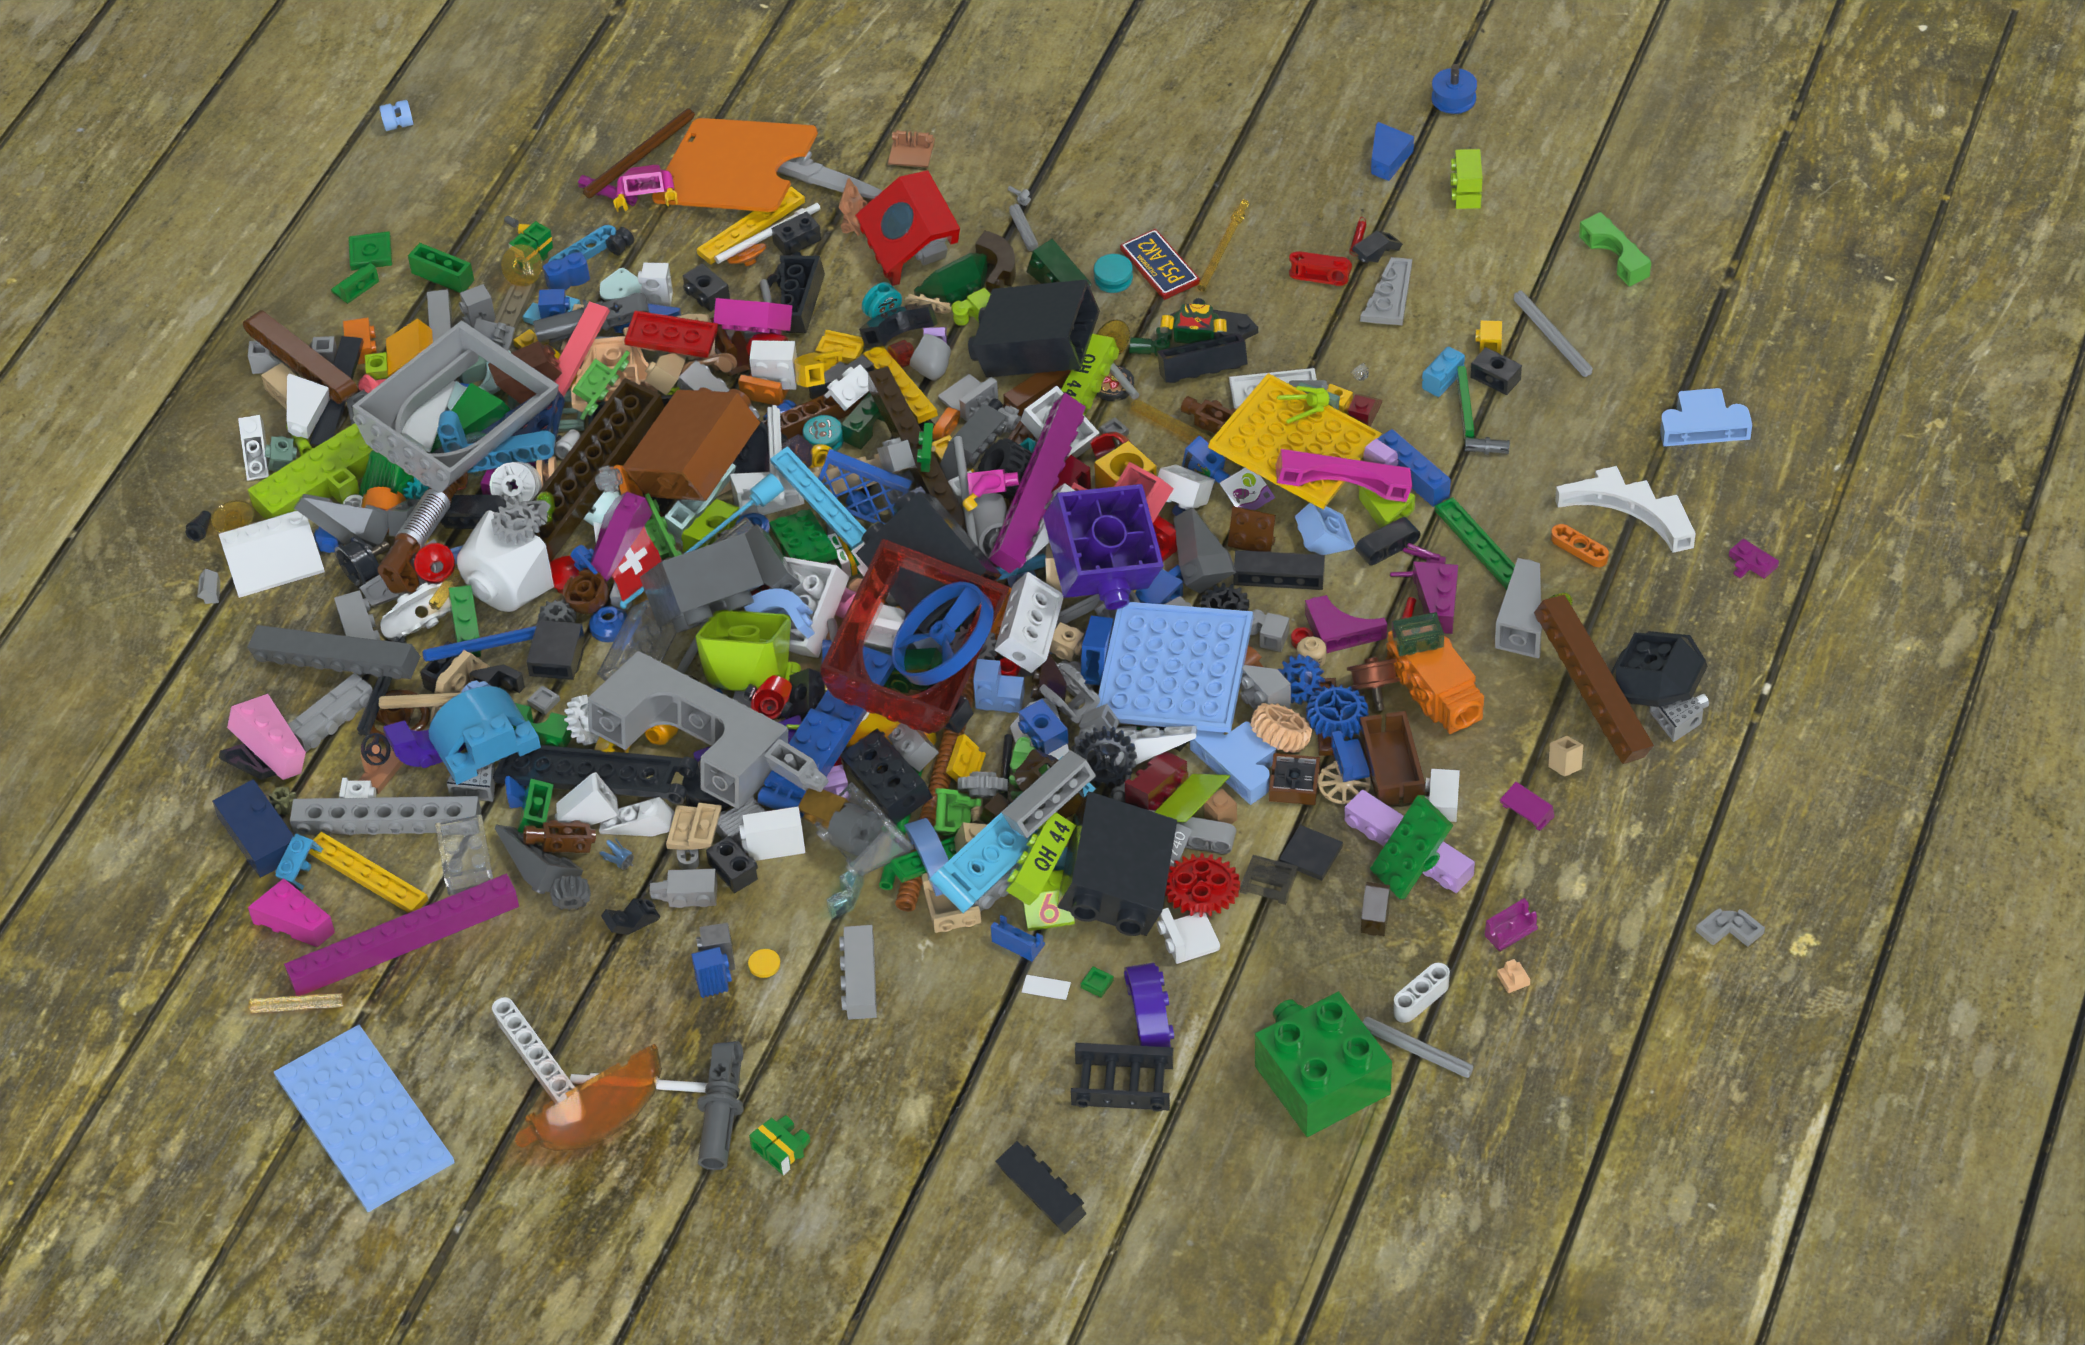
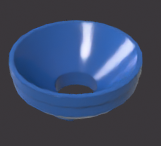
M608 606L601 608L591 616L589 628L595 639L602 642H614L622 639L629 632L630 620L623 609ZM608 613L615 615L611 620L602 619V616Z

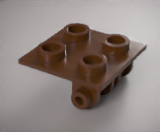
M1232 506L1228 547L1247 551L1271 552L1272 545L1275 544L1276 539L1273 536L1276 515Z

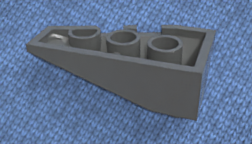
M496 824L495 830L522 877L532 886V890L540 894L550 892L554 879H561L562 876L568 877L572 875L576 877L582 875L584 870L568 858L561 857L560 859L552 855V852H543L542 845L536 843L524 844L523 833L518 832V829Z

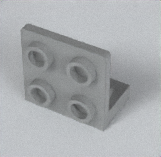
M968 374L939 394L938 397L946 406L959 410L960 417L968 421L984 403L988 405L993 398L998 399L997 381L990 377L981 383Z

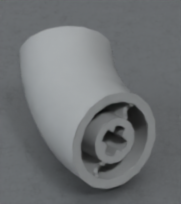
M996 493L983 494L980 498L976 497L974 499L978 504L973 509L978 547L988 559L1008 513L1003 496Z

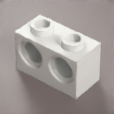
M643 263L642 271L638 273V283L642 284L640 293L645 294L648 304L671 307L673 289L669 263Z

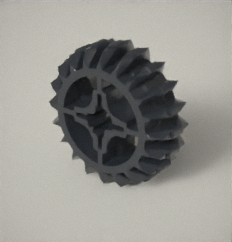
M1103 726L1100 732L1094 727L1093 734L1091 735L1086 732L1085 739L1080 738L1078 741L1080 746L1075 747V753L1084 759L1087 758L1090 750L1094 749L1095 756L1092 757V761L1088 764L1096 775L1090 783L1095 780L1097 787L1104 783L1105 787L1108 788L1109 782H1113L1117 786L1118 779L1125 782V774L1131 775V768L1136 767L1135 759L1137 758V752L1134 751L1136 749L1135 744L1130 743V736L1124 737V731L1120 730L1116 733L1114 726L1110 731H1107L1106 727ZM1123 751L1124 758L1119 765H1117L1116 758L1119 756V753Z

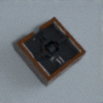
M1274 753L1269 786V801L1316 805L1320 757Z

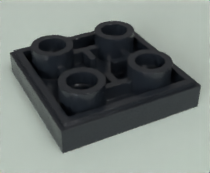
M1300 825L1281 855L1279 864L1322 881L1341 851L1343 842Z

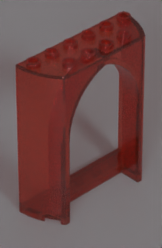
M882 539L821 665L822 680L833 697L842 700L848 705H855L869 713L879 714L892 722L905 724L913 730L932 734L944 728L949 722L984 644L961 670L918 694L906 696L873 683L865 668L863 648L899 574L900 567L947 585L957 582L974 584L990 599L993 605L994 616L992 626L1010 587ZM981 604L978 608V611L972 621V624L966 634V637L961 647L969 639L977 625L981 612Z

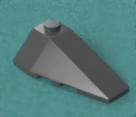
M303 494L294 507L299 513L345 545L350 543V539L353 536H358L371 550L383 542L389 528L388 512L371 505H366L365 508L352 506V502L345 501V504L333 503L330 498Z
M1191 507L1174 517L1179 566L1185 586L1198 593H1202L1236 573L1230 553L1220 544L1219 539L1209 530L1207 524L1194 508Z

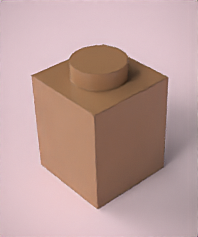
M1221 789L1204 803V817L1207 820L1232 824L1237 821V803Z

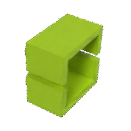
M1480 149L1455 150V158H1451V171H1454V173H1450V186H1454V188H1451V200H1455L1456 209L1481 208L1483 177Z

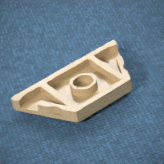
M464 650L458 657L454 658L448 669L439 675L435 694L461 693L463 688L471 682L469 675L471 671L490 666ZM442 706L432 707L430 723Z

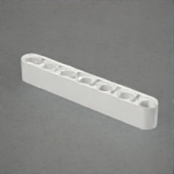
M506 997L497 999L492 1005V1010L502 1031L566 1120L572 1123L581 1121L586 1115V1108L577 1089L513 1001Z

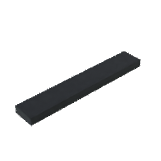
M342 336L333 365L353 380L364 341L362 338ZM330 398L315 425L310 441L312 448L317 447L337 434L346 400L338 404Z

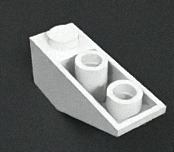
M260 415L238 418L247 481L267 478L269 470L268 458L265 457L266 437L263 420Z
M661 797L619 808L618 816L601 822L599 833L633 836H656L670 832L675 811Z

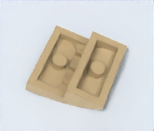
M698 803L697 808L677 805L666 842L667 849L695 850L711 847L722 806Z

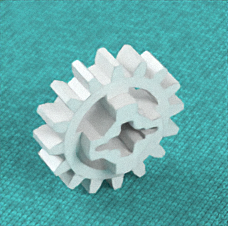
M587 695L572 698L570 702H567L569 708L564 711L568 715L564 719L569 723L567 730L572 731V738L577 737L578 744L583 743L585 746L597 743L599 736L590 732L588 728Z

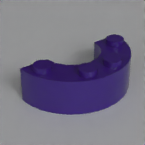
M405 721L383 726L384 734L396 757L404 764L428 768L443 762L429 739V729L424 731L410 730ZM465 742L459 748L458 753L466 748Z
M1154 962L1124 967V979L1128 995H1131L1140 1046L1171 1047L1170 1040L1174 1039L1173 1026L1168 1025L1165 1006H1169L1167 991H1162V986H1165L1163 972H1159V967Z

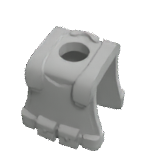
M1065 663L1060 669L1079 687L1081 692L1067 705L1046 685L1043 684L1039 690L1048 701L1057 705L1063 714L1068 715L1075 723H1080L1084 713L1098 706L1100 698L1092 689L1090 690L1085 685L1086 680L1080 672ZM1082 703H1085L1082 708L1078 709Z

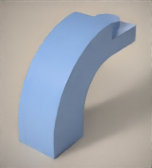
M774 588L761 591L752 596L754 603L744 607L748 612L787 614L804 636L810 638L815 634L811 627L813 621L809 617L813 611L796 594L789 590Z

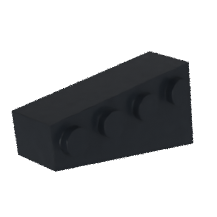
M780 255L781 304L792 305L790 331H786V333H807L825 276L820 256Z

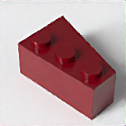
M1168 751L1148 762L1149 767L1145 771L1142 769L1136 772L1137 777L1133 781L1127 779L1124 782L1125 803L1146 810L1156 811L1176 791L1178 786L1187 780L1189 775L1187 772V761Z

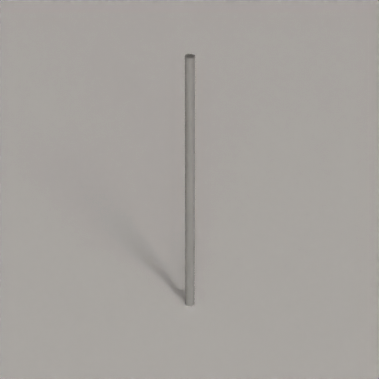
M956 436L953 438L963 502L970 495L962 437ZM963 506L967 535L978 546L973 510L967 511ZM981 603L978 605L979 616L981 612Z

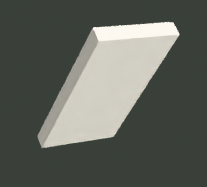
M1315 368L1269 373L1288 384L1291 380H1317ZM1268 373L1229 377L1233 407L1238 409Z

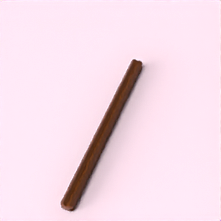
M690 108L684 110L587 185L583 190V194L588 199L592 198L694 118L695 113Z

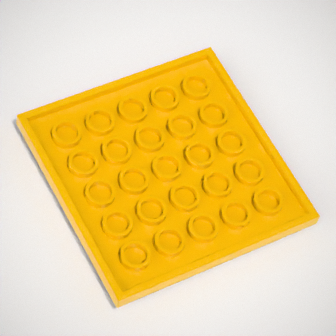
M1268 373L1210 440L1208 448L1324 510L1344 485L1345 481L1316 480L1301 486L1279 484L1276 477V462L1281 449L1363 461L1365 447L1373 440L1379 438L1382 433L1330 405L1324 407L1323 412L1313 413L1288 424L1286 422L1287 419L1313 409V407L1307 404V399L1278 400L1277 396L1301 395L1307 393L1297 390L1296 387Z

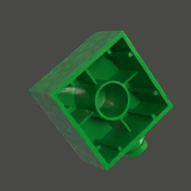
M1339 991L1306 1008L1298 1005L1293 999L1285 1000L1273 1011L1272 1015L1276 1023L1255 1033V1067L1306 1137L1391 1094L1392 1060Z

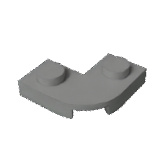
M1720 908L1696 925V932L1712 945H1715L1728 933H1731L1748 947L1764 934L1765 927L1741 909L1736 912L1722 911Z

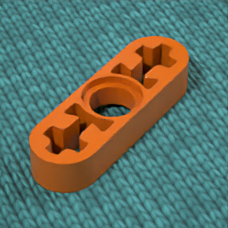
M1558 524L1552 528L1551 541L1556 546L1594 567H1603L1607 564L1609 551L1605 546L1565 524ZM1583 543L1585 547L1576 548L1574 544Z

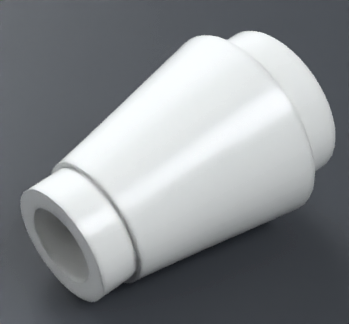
M574 429L569 430L568 433L556 442L555 454L559 458L564 459L580 438V433Z

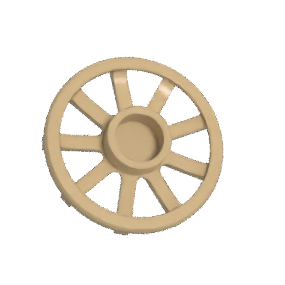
M908 294V297H905V302L908 305L917 303V306L932 304L934 313L945 314L951 312L952 307H950V303L940 302L939 298L930 299L923 294L920 297Z
M1334 761V763L1321 770L1318 787L1322 795L1328 800L1337 804H1348L1351 800L1346 801V793L1352 792L1356 796L1359 792L1354 788V785L1365 787V791L1368 793L1371 781L1370 777L1365 778L1366 782L1355 780L1343 782L1337 762ZM1333 768H1336L1339 775L1333 774L1329 771ZM1325 775L1334 779L1322 782ZM1335 785V787L1328 794H1326L1323 787ZM1338 791L1342 793V801L1336 800L1332 796Z

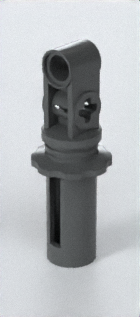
M634 293L627 297L603 303L602 301L597 302L599 305L608 307L610 310L600 330L605 329L607 331L611 327L630 323L635 310L650 313L645 294ZM583 300L584 307H581V309L533 321L537 340L545 345L570 338L588 305L587 301Z
M739 1041L715 1043L712 1046L709 1081L705 1087L706 1095L697 1100L698 1109L704 1112L698 1164L710 1170H722L727 1167L734 1116L742 1114L744 1109L743 1103L737 1099L740 1093L738 1084L740 1081L741 1062L743 1060V1047Z

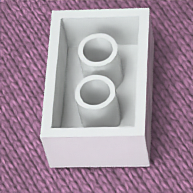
M1058 386L1028 406L1023 412L1021 422L1037 440L1053 403L1063 394ZM1086 417L1081 425L1077 427L1078 435L1071 443L1072 450L1064 461L1070 455L1075 458L1079 457L1091 448L1089 441L1099 436V431Z

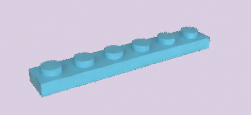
M788 446L770 458L771 464L852 550L863 543L861 538L866 529Z

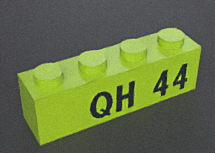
M1092 334L1081 369L1071 370L1061 389L1063 393L1068 394L1086 406L1083 413L1084 416L1088 409L1092 407L1093 400L1101 390L1105 377L1109 375L1111 365L1118 358L1119 349L1112 337Z
M1056 812L1038 828L1037 833H1033L1028 839L1026 845L1029 848L1021 853L1016 862L1020 865L1017 869L1014 868L1007 878V881L1010 883L1006 891L1030 906L1043 890L1076 825Z

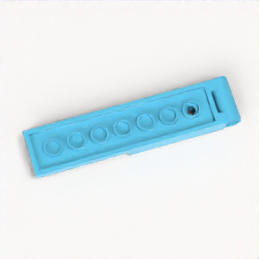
M1090 782L1083 787L1084 797L1088 791L1093 792L1096 789ZM1000 813L929 880L964 914L1018 864L1016 862L1021 853L1029 848L1026 843L1030 836L1026 838L1013 830L1003 814Z

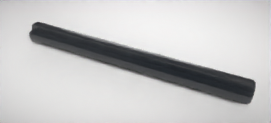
M396 636L393 642L407 643L405 641L406 638L403 636L401 638ZM378 677L357 727L360 736L370 734L380 709L379 698L386 695L392 677Z

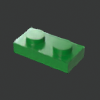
M924 423V432H919V445L923 446L922 449H918L917 462L921 463V472H930L933 423Z

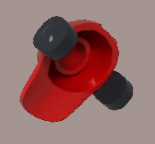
M772 675L767 678L758 690L755 685L750 683L744 693V699L751 701V709L764 714L772 720L788 719L794 707L792 703L788 702L792 685L788 680L780 676Z

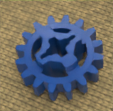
M1298 654L1297 659L1290 656V662L1286 663L1283 661V670H1278L1291 683V703L1295 702L1302 705L1303 700L1309 703L1310 696H1314L1316 690L1322 689L1319 684L1325 681L1320 676L1324 673V670L1318 668L1320 663L1315 660L1313 661V658L1310 656L1304 657Z

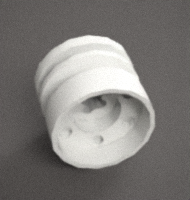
M511 462L501 465L492 474L490 481L491 494L501 496L505 499L506 503L509 502L511 505H514L515 501H518L519 505L522 501H532L542 488L541 477L537 470L524 462ZM516 480V485L518 486V489L512 490V485H510V482Z

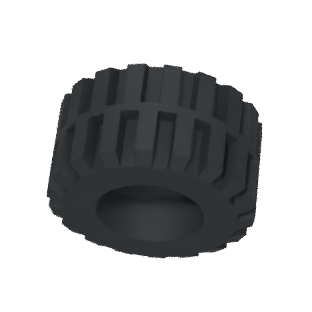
M999 439L982 456L981 462L978 465V472L1004 469L1005 473L1018 472L1020 484L1032 453L1011 439ZM1019 485L1009 486L1006 492H998L996 494H1000L1003 498L1008 499L1011 496H1015Z

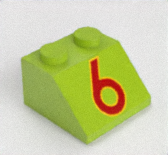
M1063 870L1052 871L1039 897L1030 906L1022 902L1028 931L1075 924L1071 912L1057 908Z

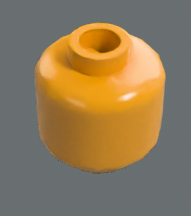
M657 725L646 730L645 736L651 743L665 745L677 734L678 728L671 725Z

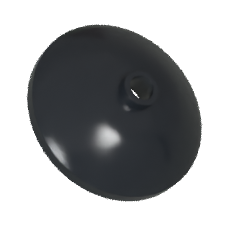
M760 421L756 430L733 461V464L736 466L734 474L769 471L768 428L762 421Z

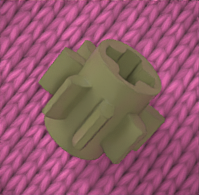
M277 787L273 793L269 794V802L278 814L286 815L291 813L293 799H297L295 792L290 793L289 787Z

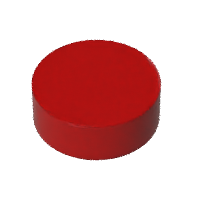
M1305 627L1296 628L1291 633V644L1297 649L1298 643L1303 638L1314 637L1313 632Z

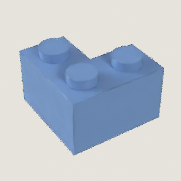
M977 659L973 679L976 709L1019 713L1022 710L1025 694L1024 677L1001 675L1000 661Z

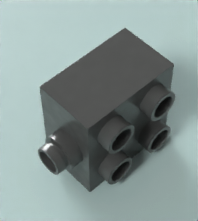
M745 533L661 561L640 577L658 627L673 623L676 633L697 627L702 624V621L712 618L711 609H714V612L719 610H728L729 612L734 610L741 611L742 607L754 603L751 592L764 584Z

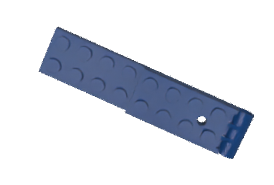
M856 644L816 709L811 708L790 740L789 745L812 758L819 771L826 777L894 670L895 666L892 656ZM772 770L764 782L765 786L762 787L758 794V803L775 810L798 807L806 791ZM799 811L801 819L804 816V814L801 811Z

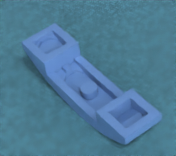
M927 818L905 824L904 828L912 845L914 844L929 880L949 860L933 826ZM929 880L935 895H942L943 893Z

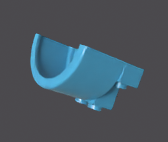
M493 686L476 687L453 697L439 709L429 728V739L456 785L478 776L477 769L517 752L521 757L541 748L539 736L531 723L525 721L511 696L505 690ZM465 742L468 752L458 753L459 748Z

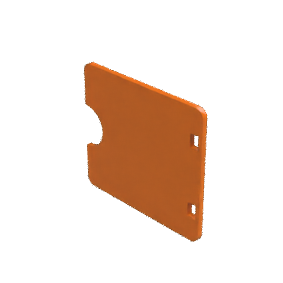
M710 118L694 120L666 169L673 178L674 191L677 193L678 198L677 205L763 212L777 210L791 186L789 180H784L777 176V170L784 162L790 159L806 157L818 134L817 128L814 125ZM691 137H695L693 142H689ZM666 192L653 193V201L657 204H666ZM675 200L668 201L669 205H676Z

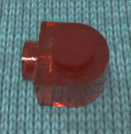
M902 340L889 345L888 353L901 368L910 365L914 348L910 342L907 343L906 340Z

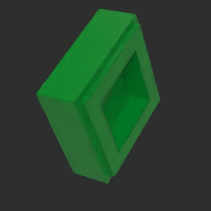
M1093 966L1081 982V989L1102 998L1113 983L1114 976Z

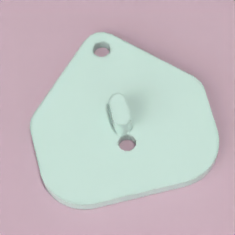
M620 268L600 283V296L606 301L627 297L634 293H640L642 284L638 283V277L625 268Z

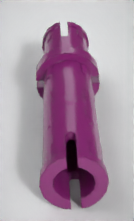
M581 175L578 187L584 189L595 179ZM607 185L596 195H604L615 199L617 198V187ZM638 195L626 196L627 204L635 206Z

